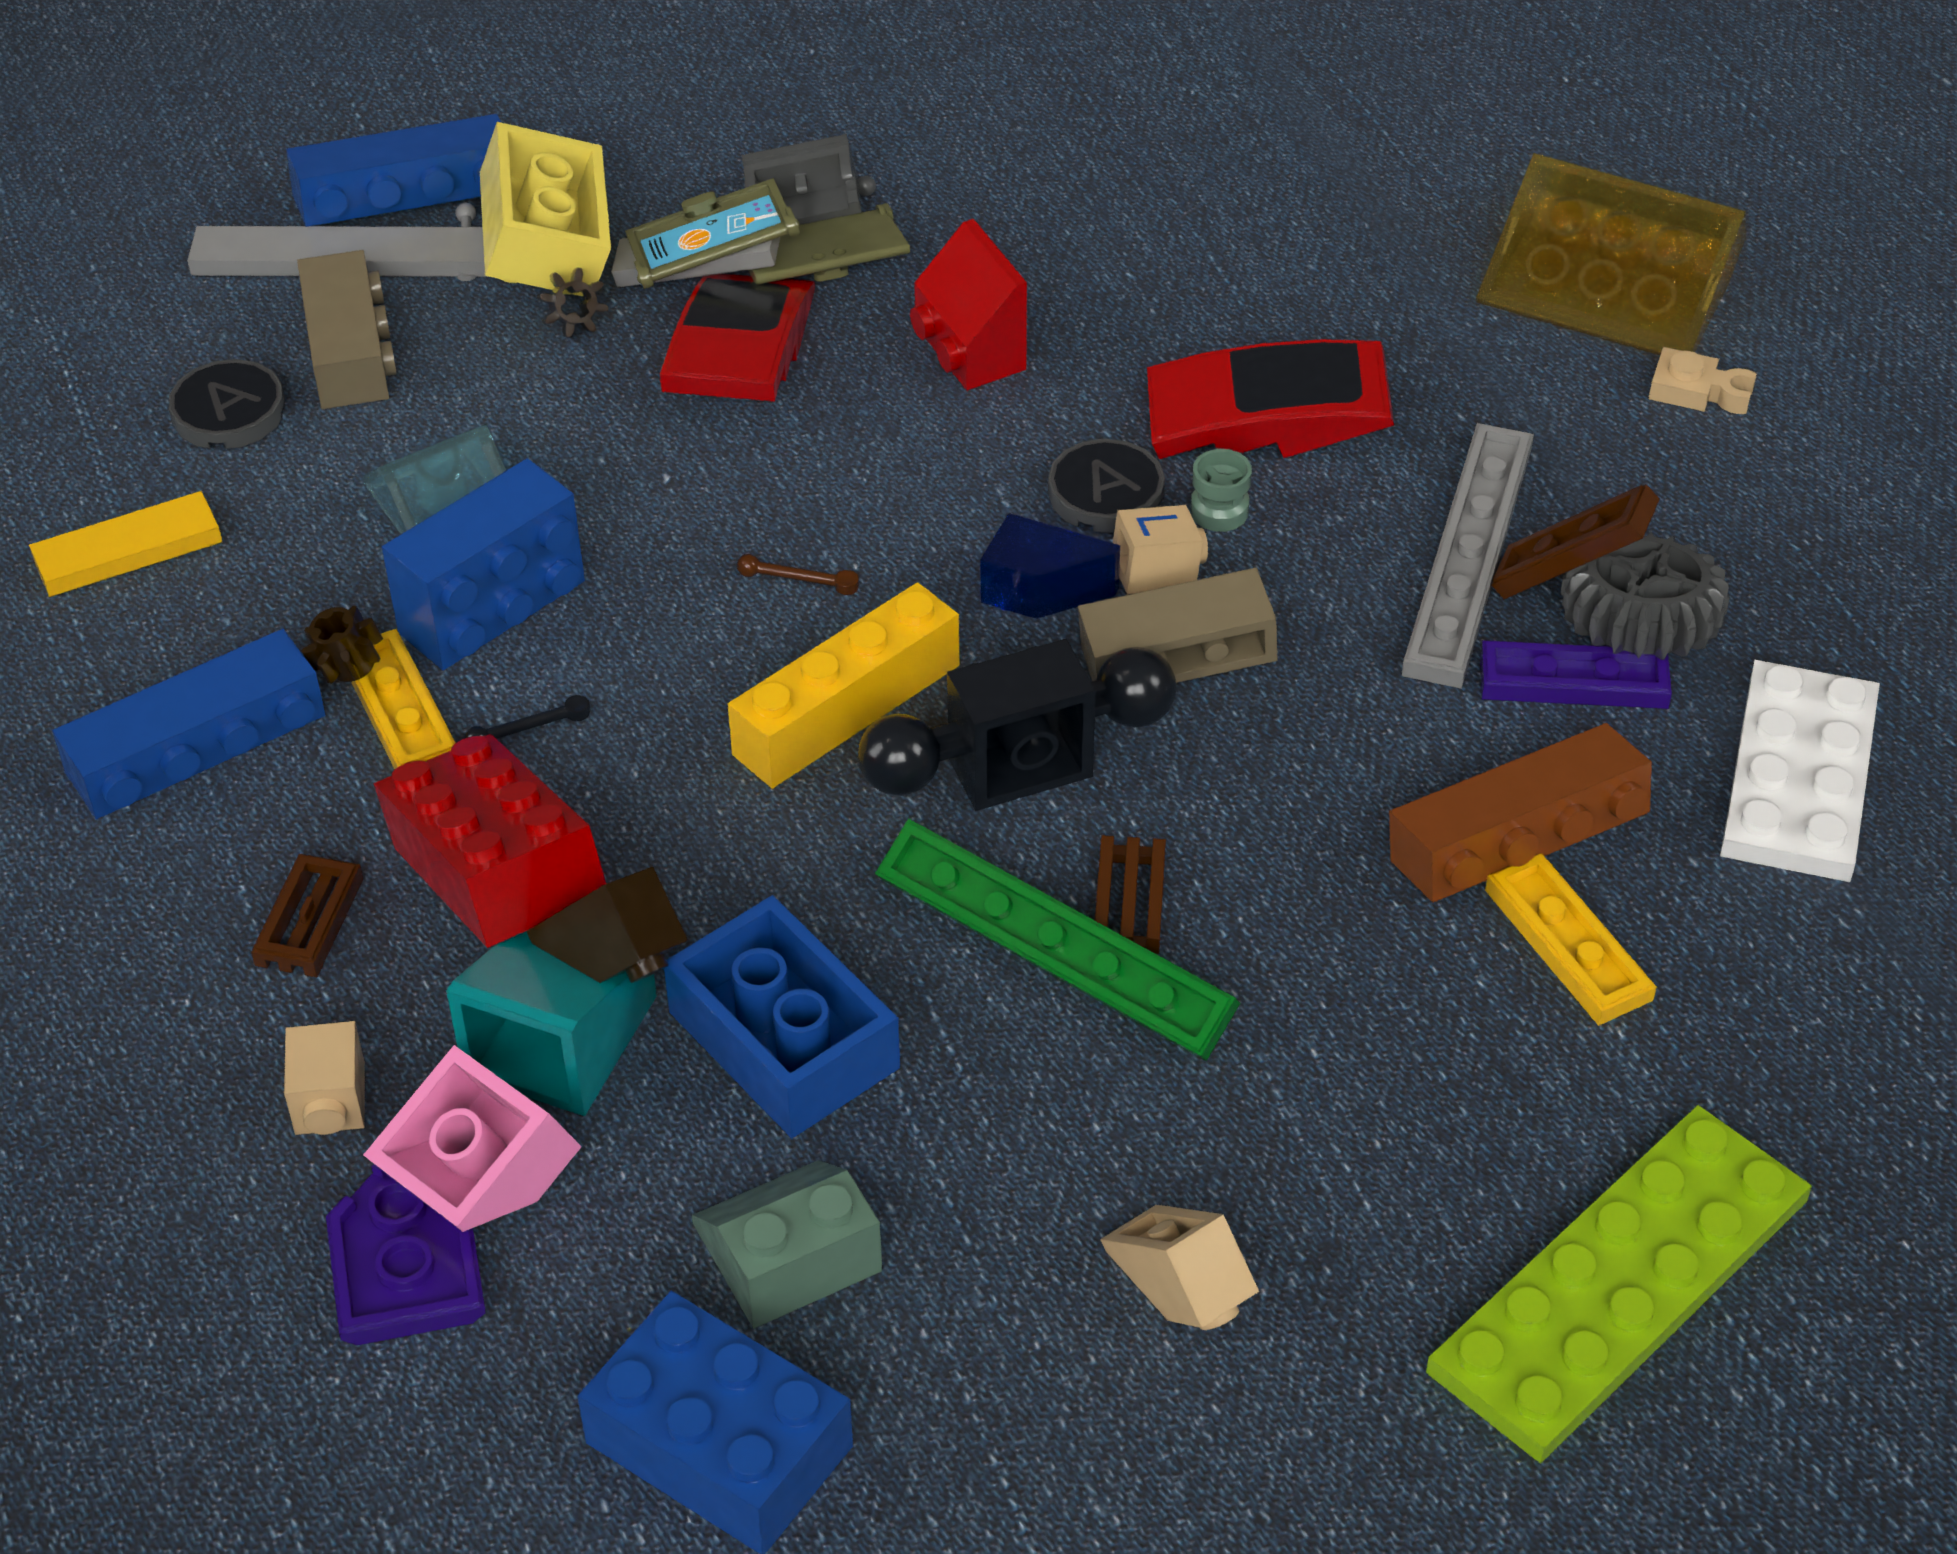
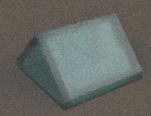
M484 424L382 465L364 475L363 481L365 487L400 534L502 474L506 469L487 424Z

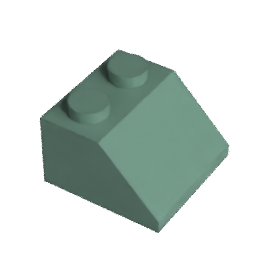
M820 1160L692 1215L694 1227L753 1329L882 1272L879 1220L848 1170Z

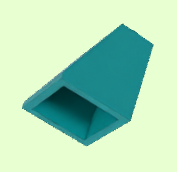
M526 931L496 944L455 978L446 990L456 1043L459 1049L524 1096L582 1116L587 1114L657 997L654 974L631 983L627 973L599 983L533 945Z

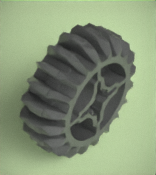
M1650 532L1641 540L1566 572V575H1563L1561 595H1563L1562 606L1565 609L1564 619L1574 624L1576 634L1590 636L1591 644L1594 646L1605 644L1611 646L1614 654L1624 650L1634 653L1638 659L1642 654H1654L1660 660H1664L1667 653H1674L1684 657L1688 655L1691 648L1696 650L1705 649L1708 640L1717 638L1728 610L1730 595L1727 593L1729 584L1725 581V570L1715 565L1714 556L1698 554L1697 545H1681L1676 543L1674 536L1662 539L1655 537Z

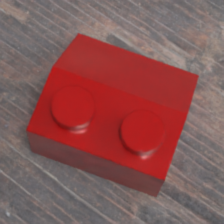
M974 218L964 221L915 281V307L910 310V319L916 335L921 340L926 339L936 351L942 368L947 373L952 372L966 391L1026 370L1027 282Z

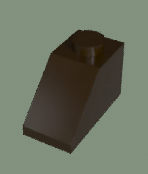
M653 866L604 884L526 931L533 945L599 983L627 973L631 983L651 976L669 966L664 954L688 941Z

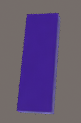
M1482 640L1480 653L1482 700L1669 709L1672 691L1668 653L1664 660H1660L1654 654H1642L1638 659L1634 653L1624 650L1614 654L1612 647Z

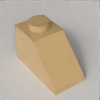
M1155 1205L1100 1239L1109 1256L1168 1321L1199 1327L1201 1330L1214 1329L1235 1318L1239 1313L1237 1305L1259 1292L1224 1214Z

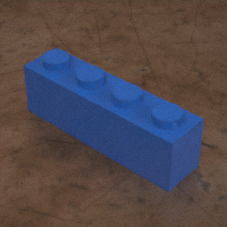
M497 114L286 149L292 194L305 227L481 197L480 170L496 123L501 122Z
M280 629L55 728L52 732L66 775L95 819H98L326 715L315 670L286 631Z

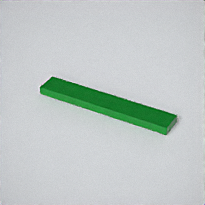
M909 818L875 872L886 883L1204 1061H1207L1241 1004L1230 994Z

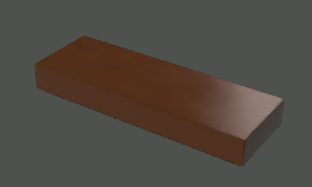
M1647 484L1640 485L1508 545L1492 579L1491 586L1503 599H1506L1643 539L1660 498Z

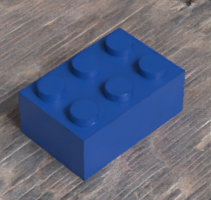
M528 458L382 546L397 630L405 640L442 671L464 657L473 654L481 646L511 627L522 623L527 617L560 596L568 594L585 581L574 494Z
M773 895L667 959L669 966L664 968L669 1013L791 1139L900 1069L898 1017Z
M672 1290L577 1395L586 1444L759 1554L767 1553L853 1447L850 1398Z

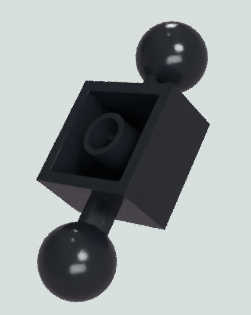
M1067 638L984 662L973 663L947 672L948 723L929 727L920 719L907 714L884 716L872 723L863 734L858 748L859 766L866 780L874 788L885 794L904 796L924 788L934 777L939 762L949 759L975 811L1093 777L1095 717L1106 714L1116 723L1134 728L1149 726L1159 721L1170 710L1176 695L1175 675L1169 663L1157 652L1143 647H1129L1112 654L1101 666L1096 681L1091 682Z

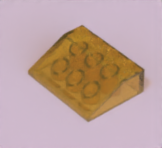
M1533 153L1477 294L1476 301L1480 304L1656 355H1661L1663 347L1695 352L1728 287L1746 240V211Z

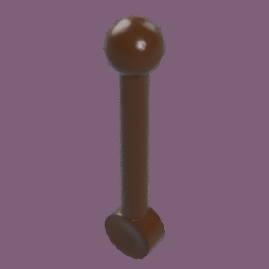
M744 554L737 561L738 572L745 577H753L760 573L835 586L836 591L842 595L854 594L859 589V577L857 573L851 570L830 574L760 562L752 554Z

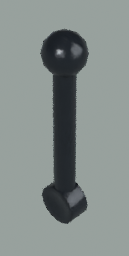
M574 695L565 701V706L488 729L481 726H473L468 729L465 738L492 734L498 739L564 718L572 721H582L590 714L589 700L584 696Z

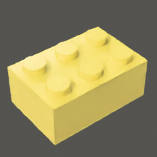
M497 122L480 170L485 276L498 278L508 283H521L553 290L555 286L550 280V274L556 272L563 278L564 282H570L574 268H582V282L588 285L598 282L611 251L602 145ZM566 289L563 291V294L583 296L581 292L569 293Z

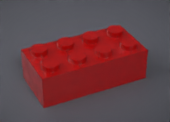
M492 734L462 739L452 746L451 751L427 761L405 763L397 767L391 776L373 783L395 850L487 948L535 927L604 884H607L589 824Z

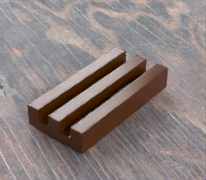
M1101 835L1095 921L1108 928L1113 863H1125L1120 935L1153 953L1159 954L1166 839L1153 838V847L1140 846L1139 837H1127V845H1114V836ZM1138 864L1151 865L1147 936H1134Z
M299 853L251 951L255 966L268 968L271 961L278 962L280 971L293 973L295 966L303 967L305 976L317 978L362 884L363 874L361 865ZM313 873H319L320 876L310 896L306 897L300 909V917L287 944H279ZM339 877V879H338V881H337V883H336V886H335V888H334V890H333V892H332V894H331V896H330V898H329V900H328V902H327V904H326V907H325V909H324V911H323V913H322V915H321V917H320V919H319V921H318V923H317V925H316V928H315V930H314V932H313V934H312V936H311V938H310V940H309V942H308V944H307V946H306V949H305V945H306V943H307V941H308V939H309V937H310V935H311V933H312V931H313V929H314V927H315V924H316V922H317V920H318V918H319V916H320V914H321V912H322V910H323V908H324V906H325V903H326V901H327V899H328V897H329V895H330V893H331V891H332V889H333V887H334V885H335V882H336L337 878Z

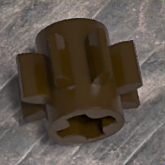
M574 268L570 282H564L563 278L556 272L550 274V280L555 288L551 294L543 293L537 295L538 300L549 305L550 313L543 318V324L553 323L556 320L564 323L562 332L563 337L567 338L572 336L574 326L577 323H581L582 327L589 333L596 331L595 324L590 318L595 312H604L609 309L607 305L597 303L595 292L599 291L603 286L602 281L594 282L590 285L582 282V268ZM565 289L569 293L581 292L585 299L579 304L582 311L580 316L575 312L566 314L562 312L560 306L566 301V297L563 294Z
M352 606L349 610L342 607L326 609L312 620L310 627L304 629L311 644L305 646L301 652L315 671L321 670L327 683L332 684L336 679L343 682L361 679L371 671L374 663L379 662L381 659L373 645L382 641L383 637L372 618L363 619L357 606Z

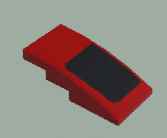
M715 274L703 276L688 299L671 338L660 372L661 392L775 402L780 381H786L791 361H797L815 291V282L783 279L756 285L753 278L746 275Z
M1318 339L1260 343L1204 352L1147 367L1151 442L1159 460L1213 443L1217 449H1230L1239 453L1277 443L1283 458H1287L1394 426L1385 353L1381 341Z

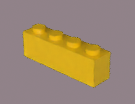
M920 583L913 584L727 703L732 755L770 788H775L945 676L948 671H952L960 666L959 614Z

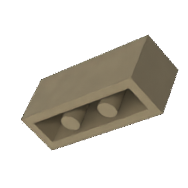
M364 250L297 259L312 364L321 409L389 399L386 376L397 375L391 341L380 342V340L391 338L385 305L374 307L377 304H384L379 270L367 271Z
M1257 567L1078 606L1081 648L1092 681H1096L1101 666L1112 654L1129 647H1143L1160 654L1171 666L1176 683L1277 661L1276 616Z

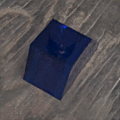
M1008 513L980 559L981 603L1038 619L1076 608L1079 605L1114 597L1119 589L1120 545Z

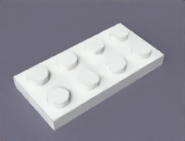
M1754 660L1720 857L1846 882L1851 881L1856 863L1880 683Z

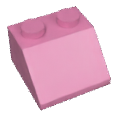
M454 1045L363 1155L464 1232L538 1202L582 1146L548 1112Z

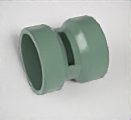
M1213 449L1204 452L1195 460L1193 464V486L1195 490L1191 497V516L1202 528L1216 532H1226L1237 529L1247 520L1249 515V495L1247 492L1251 487L1252 465L1241 453L1230 449Z

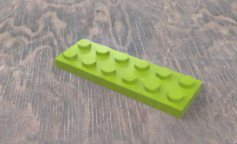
M1697 1105L1428 1357L1426 1373L1541 1464L1808 1201L1812 1185Z

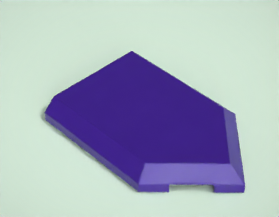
M373 1164L371 1166L373 1173L351 1197L344 1196L326 1215L340 1340L358 1346L473 1324L486 1313L473 1228L462 1232Z

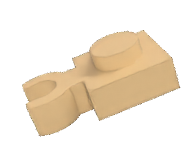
M1663 347L1651 383L1649 400L1704 412L1709 401L1718 403L1722 409L1728 412L1746 414L1757 374L1742 368H1734L1727 371L1718 370V358L1699 355L1692 351H1681Z

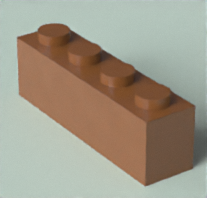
M1604 723L1390 810V861L1434 903L1487 880L1488 875L1506 867L1525 865L1535 855L1540 853L1544 856L1649 813L1652 761L1608 723Z

